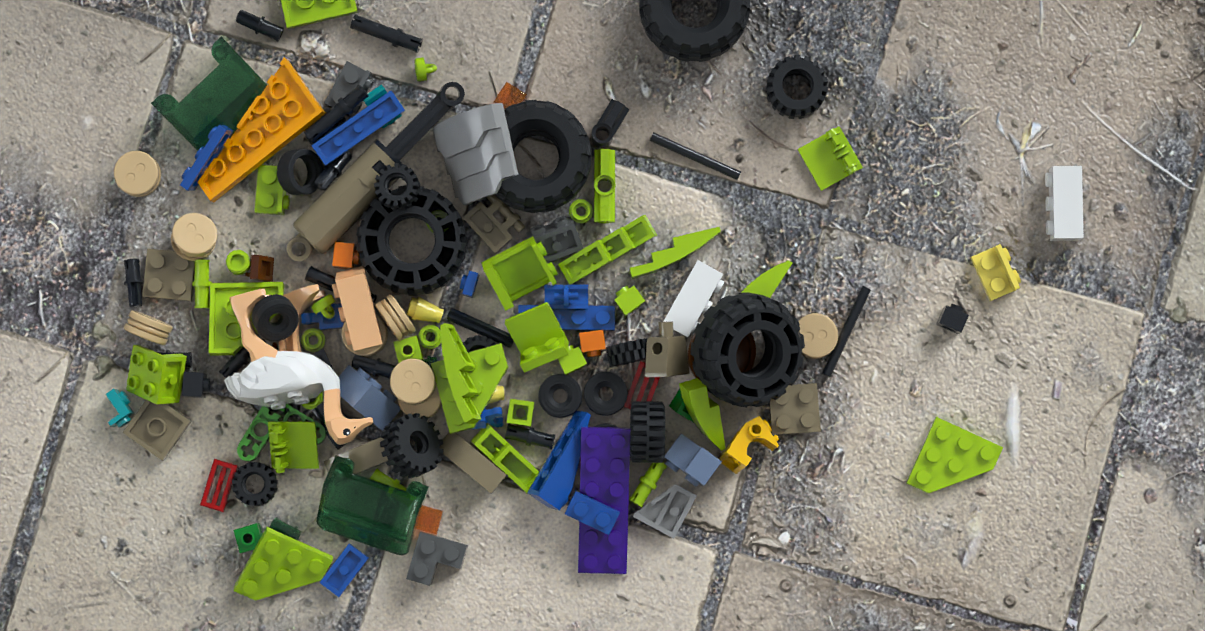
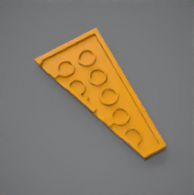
M284 57L280 62L281 66L275 75H271L268 79V85L262 94L255 98L237 124V130L233 136L226 140L224 149L217 158L213 159L199 179L198 184L211 202L217 201L325 114V111L287 58Z

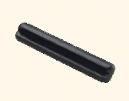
M451 308L447 315L448 321L486 336L510 348L514 343L510 333L459 310Z

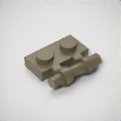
M494 194L486 197L492 203L490 207L486 208L480 202L463 219L496 254L513 239L508 232L511 227L520 233L526 226L520 221L521 217L517 213L514 214ZM497 211L506 219L502 225L493 216Z

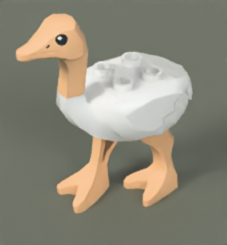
M318 284L309 285L283 295L291 301L297 310L299 322L296 330L288 338L279 341V351L259 338L251 320L255 305L262 298L269 296L266 295L265 289H258L230 297L233 312L241 328L242 345L247 349L251 358V363L242 372H236L224 379L228 391L235 399L249 404L271 407V409L276 410L285 408L288 403L306 404L309 402V399L316 398L324 390L325 425L329 435L339 445L353 441L364 428L373 424V418L371 417L348 419L343 416L340 408L341 390L339 377L321 359L301 351L299 338L300 315L308 307L326 296L324 290H319Z

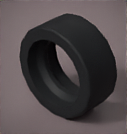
M294 149L285 152L277 165L279 184L283 190L291 195L314 193L318 189L314 182L324 170L322 161L315 152L309 149ZM298 158L303 160L307 168V179L303 186L298 185L293 174L294 164Z

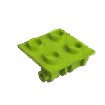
M840 126L835 129L832 128L826 134L797 149L821 191L863 168Z
M268 421L271 464L276 473H284L285 468L319 469L315 422Z

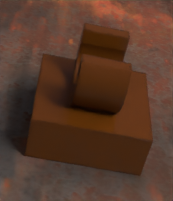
M251 255L250 273L246 272L245 276L250 277L252 280L273 282L274 258Z

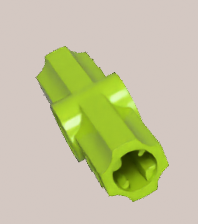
M594 150V223H615V150ZM601 181H608L612 188L608 192H601L598 189V184Z

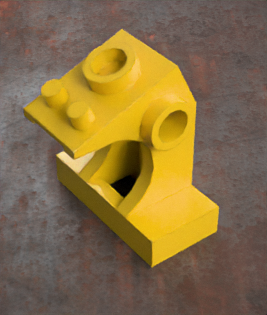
M758 416L739 428L718 459L722 461L721 464L737 474L752 459L747 455L749 443L758 442L773 451L779 446L777 443L779 438L777 435L773 436L771 434L772 429L769 423Z

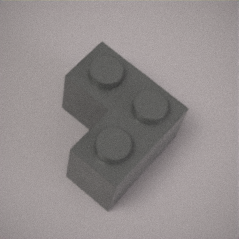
M421 531L406 579L431 586L438 563L462 569L468 545Z

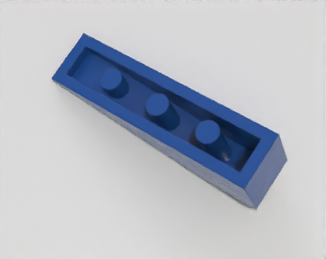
M576 411L527 492L548 508L560 511L568 502L581 456V427H588L591 416L588 412Z

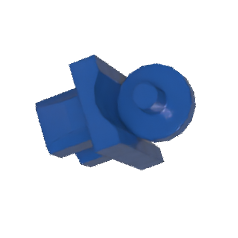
M588 284L544 285L545 303L548 302L552 310L588 309Z

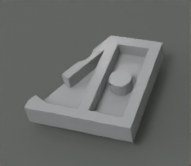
M675 484L635 512L632 517L674 539L697 495Z

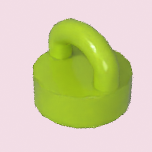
M424 57L415 58L414 60L418 82L427 81V74L434 73L437 70L435 64H425Z
M234 250L227 256L226 266L234 275H243L250 269L251 260L246 252Z
M328 294L311 305V308L315 314L321 311L324 317L332 319L335 311L331 304L336 301L332 294Z

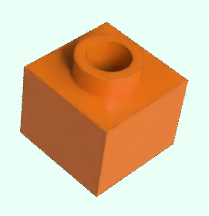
M335 242L332 266L338 269H352L354 264L358 265L360 255L356 250L357 246L352 243Z
M603 330L579 333L582 354L587 353V357H596L602 355L601 351H606Z

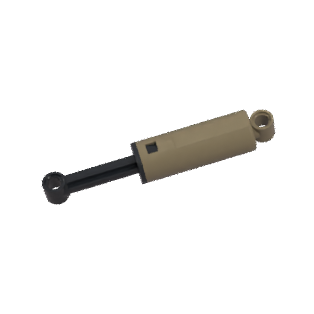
M457 82L444 84L436 94V97L386 147L376 139L293 223V227L299 233L287 243L286 250L288 256L292 260L300 262L307 259L314 248L319 253L325 254L360 219L364 211L368 210L370 203L375 198L378 199L374 183L377 182L375 179L376 175H381L379 171L381 169L385 171L387 169L386 166L389 164L391 167L394 166V163H399L402 166L403 163L400 160L449 110H452L463 101L465 95L463 87ZM449 87H454L458 91V97L455 101H450L446 98L445 92ZM394 179L393 181H391V183L389 184L388 189H389L398 179ZM297 242L303 243L306 247L304 254L300 256L293 254L291 250L293 244Z

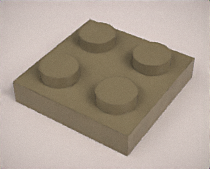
M147 249L142 297L192 302V282L195 276L194 261L181 258L175 251Z
M817 383L788 385L784 395L777 400H770L772 435L821 432Z
M145 400L123 431V434L161 461H164L192 421L168 404L156 405Z

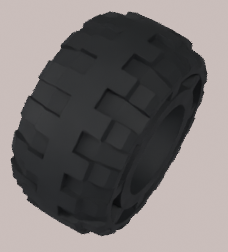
M639 0L641 23L650 41L667 56L670 55L685 62L708 61L727 52L743 34L750 14V0H716L717 12L714 19L706 26L691 28L675 19L672 12L673 0Z
M525 100V102L513 104L505 108L504 112L513 152L518 143L524 138L536 135L543 136L551 140L556 146L559 161L554 172L544 179H528L518 172V175L502 181L501 187L495 196L506 205L528 213L553 211L570 202L584 186L591 168V145L582 124L570 111L549 101Z
M746 292L735 296L728 295L717 302L718 305L715 307L710 306L703 314V321L701 324L697 323L693 332L696 336L695 341L691 342V355L694 356L692 366L695 375L707 386L708 392L735 406L745 408L747 406L760 407L770 403L771 399L777 400L786 393L785 389L788 385L792 386L798 378L796 375L799 367H803L805 357L802 355V349L805 348L804 335L799 332L801 328L799 327L798 320L783 304L760 294ZM760 330L765 340L763 357L753 369L741 373L736 362L737 348L747 334Z

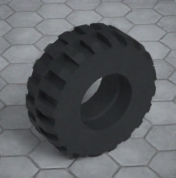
M407 185L398 186V189L392 191L389 189V192L392 195H401L405 192ZM424 186L419 187L421 192L420 195H417V202L413 201L411 203L412 207L405 206V210L402 211L400 208H397V211L392 210L391 207L388 209L381 203L379 198H375L370 203L368 210L362 214L360 227L357 228L358 243L356 245L363 267L379 285L400 295L417 296L418 294L434 292L433 290L439 287L442 288L458 273L459 267L466 255L467 237L465 225L459 212L439 192L424 188ZM442 210L448 216L443 219L440 217L436 218L431 212ZM416 218L426 222L432 228L435 237V244L431 254L423 261L417 263H406L396 258L389 244L393 228L402 220Z

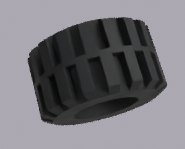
M794 55L793 58H790V56L785 57L783 61L776 63L769 74L766 85L768 102H771L772 108L774 110L777 109L781 116L787 115L789 119H794V117L802 119L807 115L810 116L819 109L828 91V79L824 76V69L818 67L819 63L817 61H810V57L800 58V55ZM790 75H801L806 78L811 86L808 97L802 100L788 97L782 87L785 78Z
M632 402L630 407V458L632 462H663L665 458V406L663 402Z

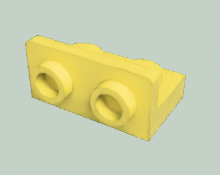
M1001 244L970 257L989 301H993L1020 288V277L1016 270H1012L1009 261H1011L1009 252L1006 248H1002Z

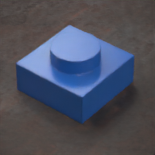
M469 270L468 276L463 275L460 284L463 296L473 298L480 276L479 273Z

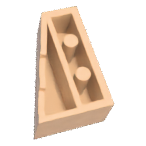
M363 266L336 272V284H332L335 299L340 298L342 307L338 308L341 322L346 321L348 330L344 331L347 345H352L354 351L383 344L371 297V290L365 274L366 270Z

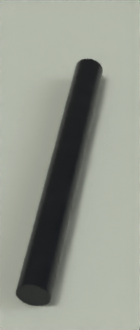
M654 132L650 138L651 142L733 179L738 180L741 171Z
M862 286L838 337L837 344L824 367L823 375L831 377L871 291L869 288Z

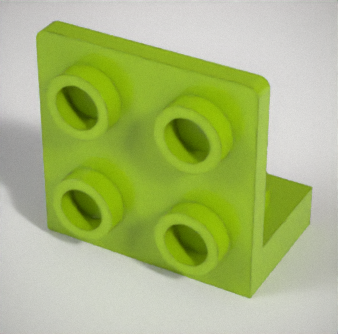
M548 302L505 320V326L521 354L520 366L524 373L568 355L569 341Z
M139 344L133 345L126 390L156 405L179 403L187 356L183 354L161 355Z

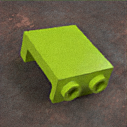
M533 236L481 262L483 270L505 311L514 307L512 301L549 282L553 286L557 284L554 276L558 275L552 262H546L544 256L547 255V252L542 242L536 243Z

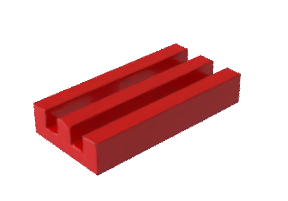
M642 361L638 365L624 405L628 409L631 407L630 402L642 369L646 367V363ZM644 377L636 401L642 400L650 377ZM660 377L654 378L646 401H652Z
M214 459L200 506L220 512L225 511L233 485L232 480H234V473L237 472L238 465ZM220 465L222 469L211 503H208L217 468ZM230 468L231 471L227 480L220 506H218L216 504L225 479V475L227 469Z

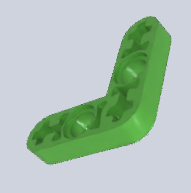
M286 404L285 408L280 409L283 412L286 411V408L290 409L284 416L283 421H288L292 415H299L302 422L307 420L315 422L316 429L319 427V433L322 435L320 439L317 438V445L325 441L327 431L320 423ZM262 406L237 447L238 456L247 462L256 460L269 440V430L265 436L259 437L255 434V426L259 423H265L268 427V421H279L282 416L277 413L270 415V409ZM250 435L256 440L262 441L260 446L255 443L252 447V450L255 451L253 456H244L245 451L242 450L243 447H249L252 443V440L248 439Z

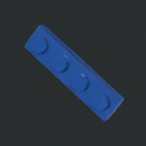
M389 91L311 146L324 165L327 166L402 114L405 109L394 93Z
M518 305V314L538 305ZM588 306V309L552 310L562 330L615 331V306Z

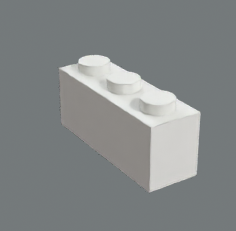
M1052 166L1049 169V173L1045 174V186L1049 187V196L1046 197L1045 206L1046 211H1050V220L1046 222V234L1050 235V241H1080L1084 238L1082 166Z
M697 260L663 322L673 321V332L684 335L686 339L690 334L693 336L701 313L704 314L713 303L709 301L713 292L718 294L724 284V281L721 280L723 274Z

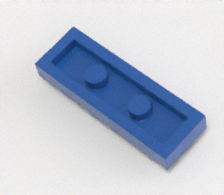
M218 125V127L215 126L208 135L209 141L205 147H201L195 155L196 161L192 167H188L182 175L183 181L180 186L187 191L196 190L199 185V179L224 147V143L233 133L232 129L226 125Z

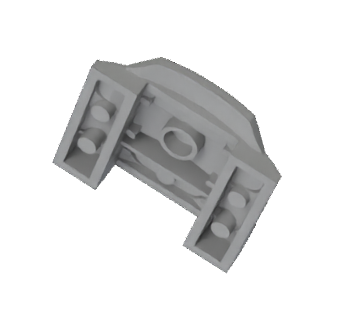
M503 103L489 104L457 114L433 127L437 151L443 154L447 175L451 176L455 198H459L463 205H468L479 199L497 194L502 181L518 175Z

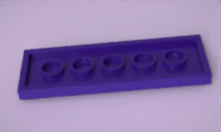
M581 427L580 493L620 511V514L609 535L579 521L578 573L627 574L630 428Z

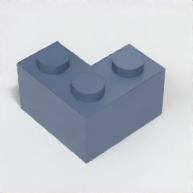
M348 365L339 376L340 396L364 417L373 418V424L382 431L401 410L395 403L397 398L388 390L381 392L382 386L360 367L356 371Z
M682 433L665 454V459L667 460L665 465L676 473L679 469L687 474L684 479L695 487L699 484L705 486L722 462Z

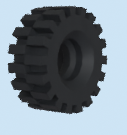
M419 413L406 414L386 425L384 428L386 431L381 433V438L384 440L380 442V447L385 449L381 453L383 457L387 456L388 461L385 463L388 466L392 465V471L395 474L400 472V476L403 478L408 476L409 479L423 475L435 469L442 460L439 456L443 455L444 449L440 448L443 445V440L438 439L440 432L433 429L435 424L432 421L427 422L428 417H420ZM410 438L416 443L417 453L410 445Z

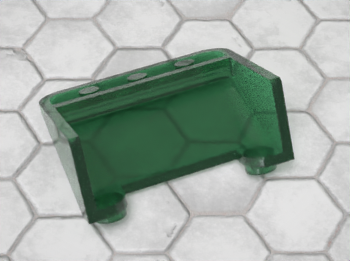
M222 36L213 44L211 49L212 56L219 65L183 100L178 102L173 96L162 94L151 102L197 151L201 147H205L209 141L208 135L215 126L226 125L232 129L233 133L229 137L231 138L237 130L236 126L255 98L260 96L267 86Z
M336 455L323 484L316 520L317 525L325 531L396 555H406L410 550L429 486L412 481L406 491L354 474V462L349 458Z

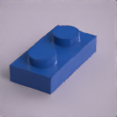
M577 491L574 492L565 511V515L608 535L620 514V511Z
M349 543L320 581V584L340 597L369 557Z

